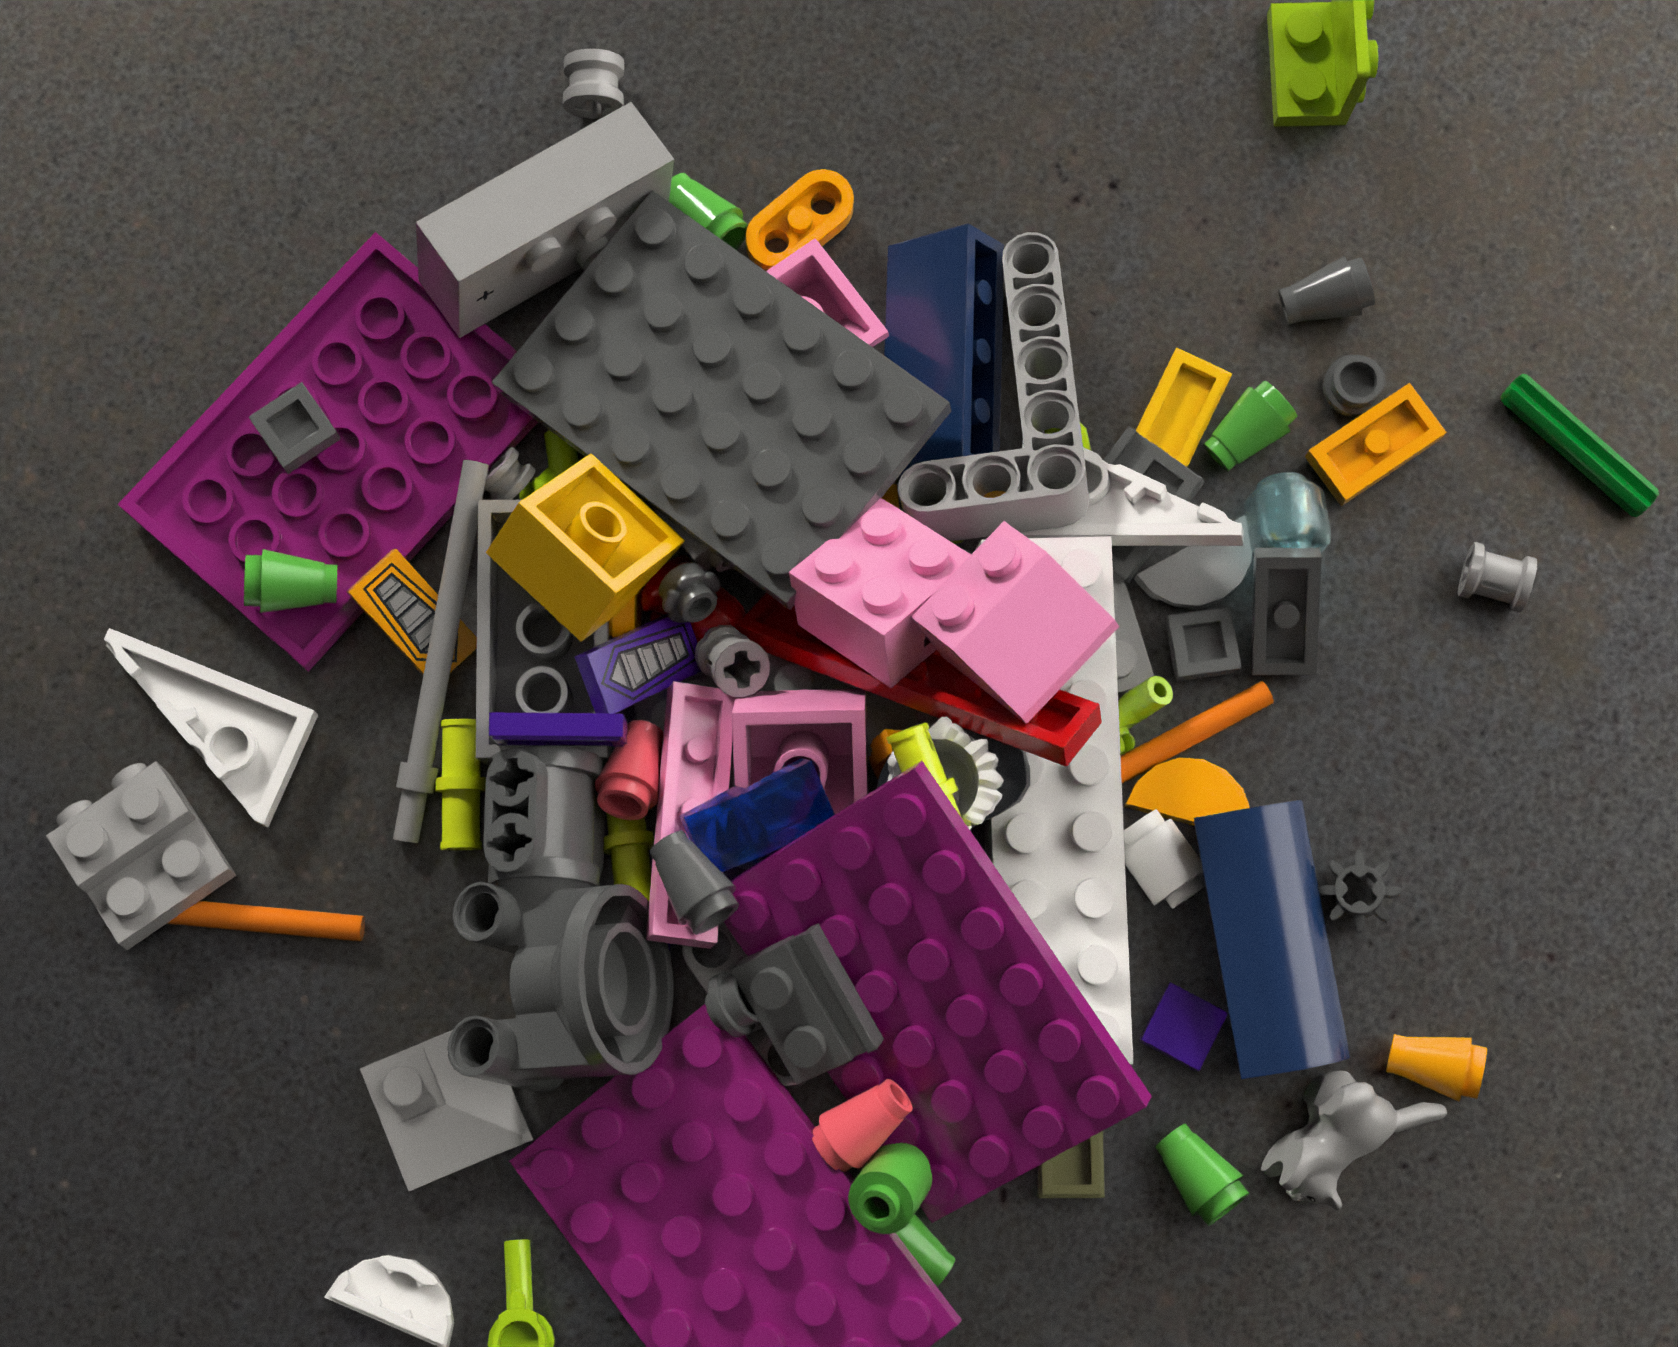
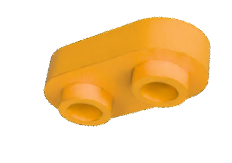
M826 169L814 170L801 177L750 221L746 230V251L749 259L767 271L814 238H816L821 246H824L842 231L852 218L854 194L849 182L839 173ZM825 200L830 202L834 209L828 214L821 215L812 209V205L817 201ZM779 238L784 240L788 247L783 252L773 253L766 248L767 242L771 239Z

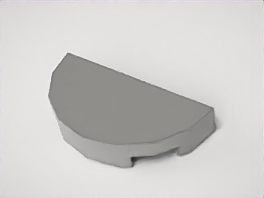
M1245 515L1234 521L1242 523L1244 530L1243 546H1187L1136 574L1134 580L1150 598L1156 601L1161 600L1173 607H1185L1188 610L1197 611L1221 603L1239 587L1252 562L1253 537Z

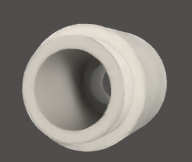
M1155 809L1124 830L1125 866L1154 906L1166 899L1170 907L1174 909L1204 888L1198 879V876L1203 873L1201 859L1172 819L1165 821L1158 810Z

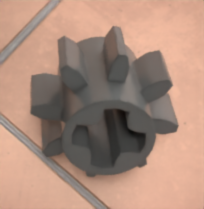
M1357 850L1354 857V865L1346 869L1338 862L1332 860L1329 863L1331 873L1337 877L1335 886L1324 885L1319 887L1320 896L1325 898L1335 897L1337 906L1331 911L1329 920L1332 923L1336 922L1344 914L1355 918L1354 927L1357 933H1362L1365 918L1375 915L1380 921L1387 924L1390 921L1388 911L1381 906L1383 898L1394 899L1401 894L1400 888L1384 885L1382 877L1387 874L1390 863L1388 861L1382 862L1375 869L1364 865L1362 850ZM1349 878L1357 883H1361L1367 878L1374 883L1371 889V897L1375 902L1367 906L1364 902L1357 901L1350 906L1344 901L1348 895V888L1344 882Z

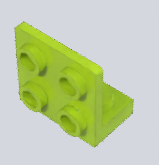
M1332 0L1331 2L1270 4L1267 12L1274 126L1347 124L1356 104L1363 103L1368 79L1375 78L1378 70V45L1376 40H1368L1367 20L1372 19L1374 0Z

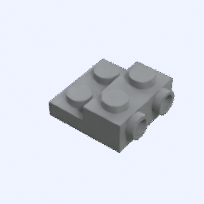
M157 761L148 767L143 763H136L124 768L112 779L111 785L114 790L93 804L89 800H82L69 805L56 819L59 827L46 835L76 885L87 893L117 943L126 950H129L183 911L237 876L174 778Z

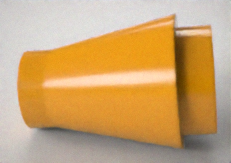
M1394 1034L1386 1072L1400 1075L1458 1102L1461 1096L1477 1099L1485 1068L1487 1047L1473 1045L1472 1037H1406Z

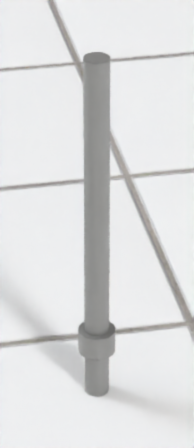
M463 460L407 762H400L396 787L402 788L393 835L395 840L419 843L427 794H434L435 780L438 776L439 768L433 767L478 526V500L483 499L489 467L488 464Z

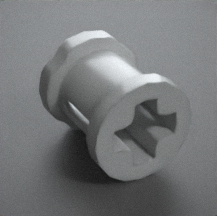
M1474 542L1468 551L1458 586V596L1467 599L1472 594L1509 603L1511 611L1521 613L1527 604L1537 570V559L1526 556L1520 561L1487 552L1485 551L1484 544Z
M731 625L713 627L705 633L703 639L696 645L695 660L698 668L708 675L724 693L732 697H747L755 694L764 686L770 670L767 653L761 646L750 641L747 636L740 633L735 627ZM740 652V656H735L734 653ZM730 665V669H724V666Z

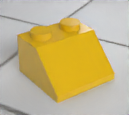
M590 453L521 500L489 546L486 554L551 613L560 624L582 642L617 615L678 551L685 540Z

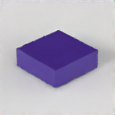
M1170 982L1158 1001L1139 1042L1197 1072L1200 1070L1228 1012Z

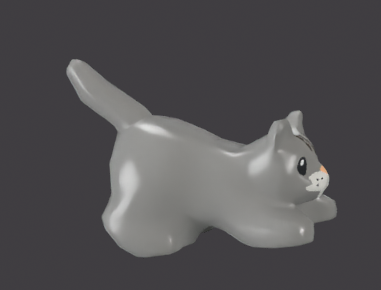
M1338 1070L1324 1073L1312 1080L1303 1096L1305 1103L1308 1105L1307 1108L1310 1115L1308 1124L1279 1139L1264 1158L1261 1171L1269 1177L1280 1176L1279 1184L1286 1189V1193L1294 1201H1305L1312 1204L1324 1203L1335 1210H1340L1342 1202L1336 1190L1337 1181L1341 1172L1355 1159L1378 1149L1393 1133L1426 1122L1443 1119L1447 1115L1446 1107L1442 1104L1421 1102L1395 1110L1389 1101L1375 1093L1373 1086L1366 1082H1356L1349 1072Z

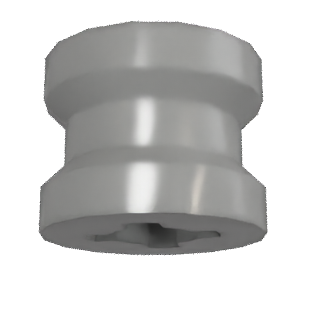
M580 49L568 53L564 57V75L569 78V87L563 92L564 110L577 117L601 119L624 106L623 93L618 89V81L624 76V59L617 53L603 49Z

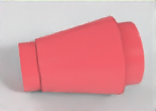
M644 720L629 722L627 724V744H623V747H615L596 779L595 789L598 793V805L609 815L623 820H639L644 818L648 810L657 804L663 731L657 725Z
M886 1079L880 1085H876L822 1113L819 1116V1125L813 1129V1143L822 1158L833 1169H840L843 1172H847L852 1167L861 1169L899 1126L904 1117L912 1112L911 1101L896 1082Z

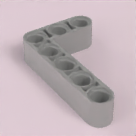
M1027 232L1017 235L1007 243L1002 256L1024 448L924 461L912 465L904 471L899 479L898 494L903 512L949 541L989 537L1003 521L1019 532L1064 527L1080 520L1089 507V491L1059 254L1055 242L1041 233ZM1037 323H1047L1042 326H1032ZM1044 375H1053V376H1054V377H1052V378L1045 379V380H1044V379H1036V378H1038V377H1040V376H1044ZM1050 428L1062 429L1061 431L1053 434L1042 433L1044 430ZM1057 482H1066L1069 484L1067 487L1061 489L1047 488L1051 484ZM992 491L1005 492L1001 496L995 498L983 497L985 494ZM926 500H941L932 506H920Z

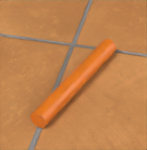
M1260 681L1121 755L1122 784L1273 704L1274 699L1267 685Z
M199 901L167 924L361 942L364 936L365 917L361 915Z

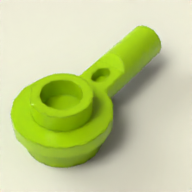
M530 1240L504 1241L507 1310L498 1315V1319L489 1331L487 1345L488 1347H554L555 1337L552 1326L544 1316L533 1311Z

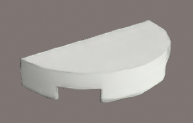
M392 1255L363 1260L340 1274L324 1296L326 1299L438 1347H449L454 1327L450 1296L437 1275L416 1260Z

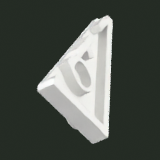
M1084 447L1089 491V507L1085 515L1076 523L1068 526L1020 532L1027 538L1111 536L1112 546H1243L1244 536L1242 523L1230 520L1223 511L1203 502L1200 507L1168 493L1166 485L1121 464H1108L1101 459L1099 454ZM1057 482L1051 484L1047 488L1061 489L1067 487L1069 484L1066 482Z
M109 628L104 640L107 642L106 646L114 654L115 658L156 703L160 711L189 745L203 758L213 773L244 806L254 821L268 828L318 718V714L310 708Z

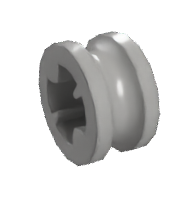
M514 447L508 448L501 455L500 459L492 465L487 474L484 491L491 495L490 500H512L535 474V469L530 464L521 465L518 462L519 452Z

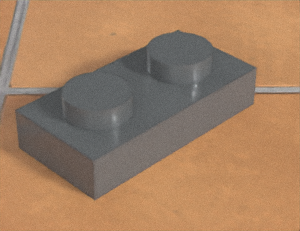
M1255 548L1251 642L1252 675H1317L1322 561L1320 548Z

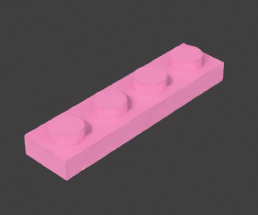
M674 681L668 687L666 697L654 845L664 837L682 830L688 839L723 873L733 742L732 709L735 697L724 693L719 688ZM653 859L646 940L711 949L717 944L719 925L698 935L692 932L688 924L680 925L656 868V862Z

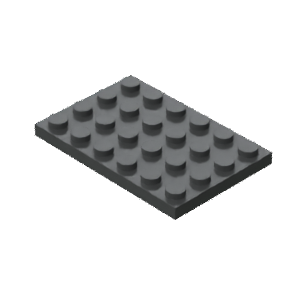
M651 191L492 381V384L500 394L586 457L592 453L639 498L789 610L794 606L796 590L791 586L789 571L829 539H839L882 498L951 412L950 402L654 191Z

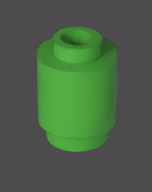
M907 1143L889 1144L879 1148L859 1173L849 1190V1206L856 1220L868 1230L880 1234H892L904 1229L931 1189L932 1173L927 1157L920 1149Z

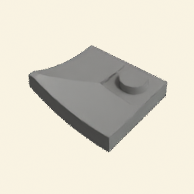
M453 1030L360 1068L408 1191H412L533 1140L511 1086L464 1076L453 1068L449 1061L447 1050L449 1037Z

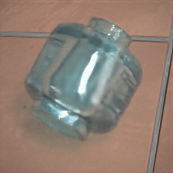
M1294 472L1273 474L1259 481L1256 485L1257 489L1251 492L1244 502L1250 547L1253 555L1255 548H1320V552H1323L1331 542V529L1322 488L1312 481H1307L1302 474Z

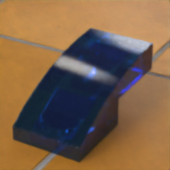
M800 758L747 788L734 786L683 813L679 817L689 840L721 872H724L788 845L834 816L835 813L812 760Z

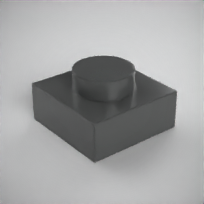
M302 382L249 416V419L287 474L341 439Z
M1231 607L1167 616L1165 624L1175 682L1235 674L1241 670Z

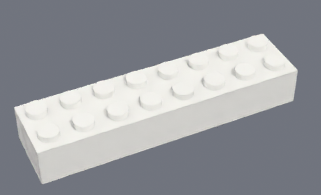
M1111 536L1028 538L1045 550L1115 619ZM980 540V542H979V544L977 545L976 549H977L985 540ZM1114 632L1060 688V690L1099 703L1102 723L1067 767L1026 752L1030 766V787L1021 802L1000 815L984 821L985 853L1127 1061L1133 1064L1116 636Z

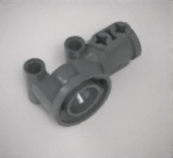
M525 746L501 750L493 755L492 763L487 772L485 788L483 846L485 857L489 863L488 883L477 882L471 884L460 893L454 904L453 921L459 935L466 940L515 954L510 970V995L516 1018L494 1020L474 1015L464 1018L455 1026L449 1037L447 1050L451 1065L461 1075L545 1093L556 1089L562 1084L564 1079L638 1074L651 1066L663 1048L662 1038L668 1034L673 1008V970L668 943L646 940L649 901L641 892L625 884L599 886V879L601 878L604 865L605 811L600 808L597 802L598 793L595 789V781L602 771V758L595 753L561 746Z

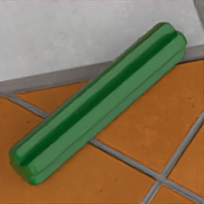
M1519 375L1504 390L1500 397L1502 403L1630 516L1638 517L1642 515L1656 501L1659 495L1658 488L1529 375Z

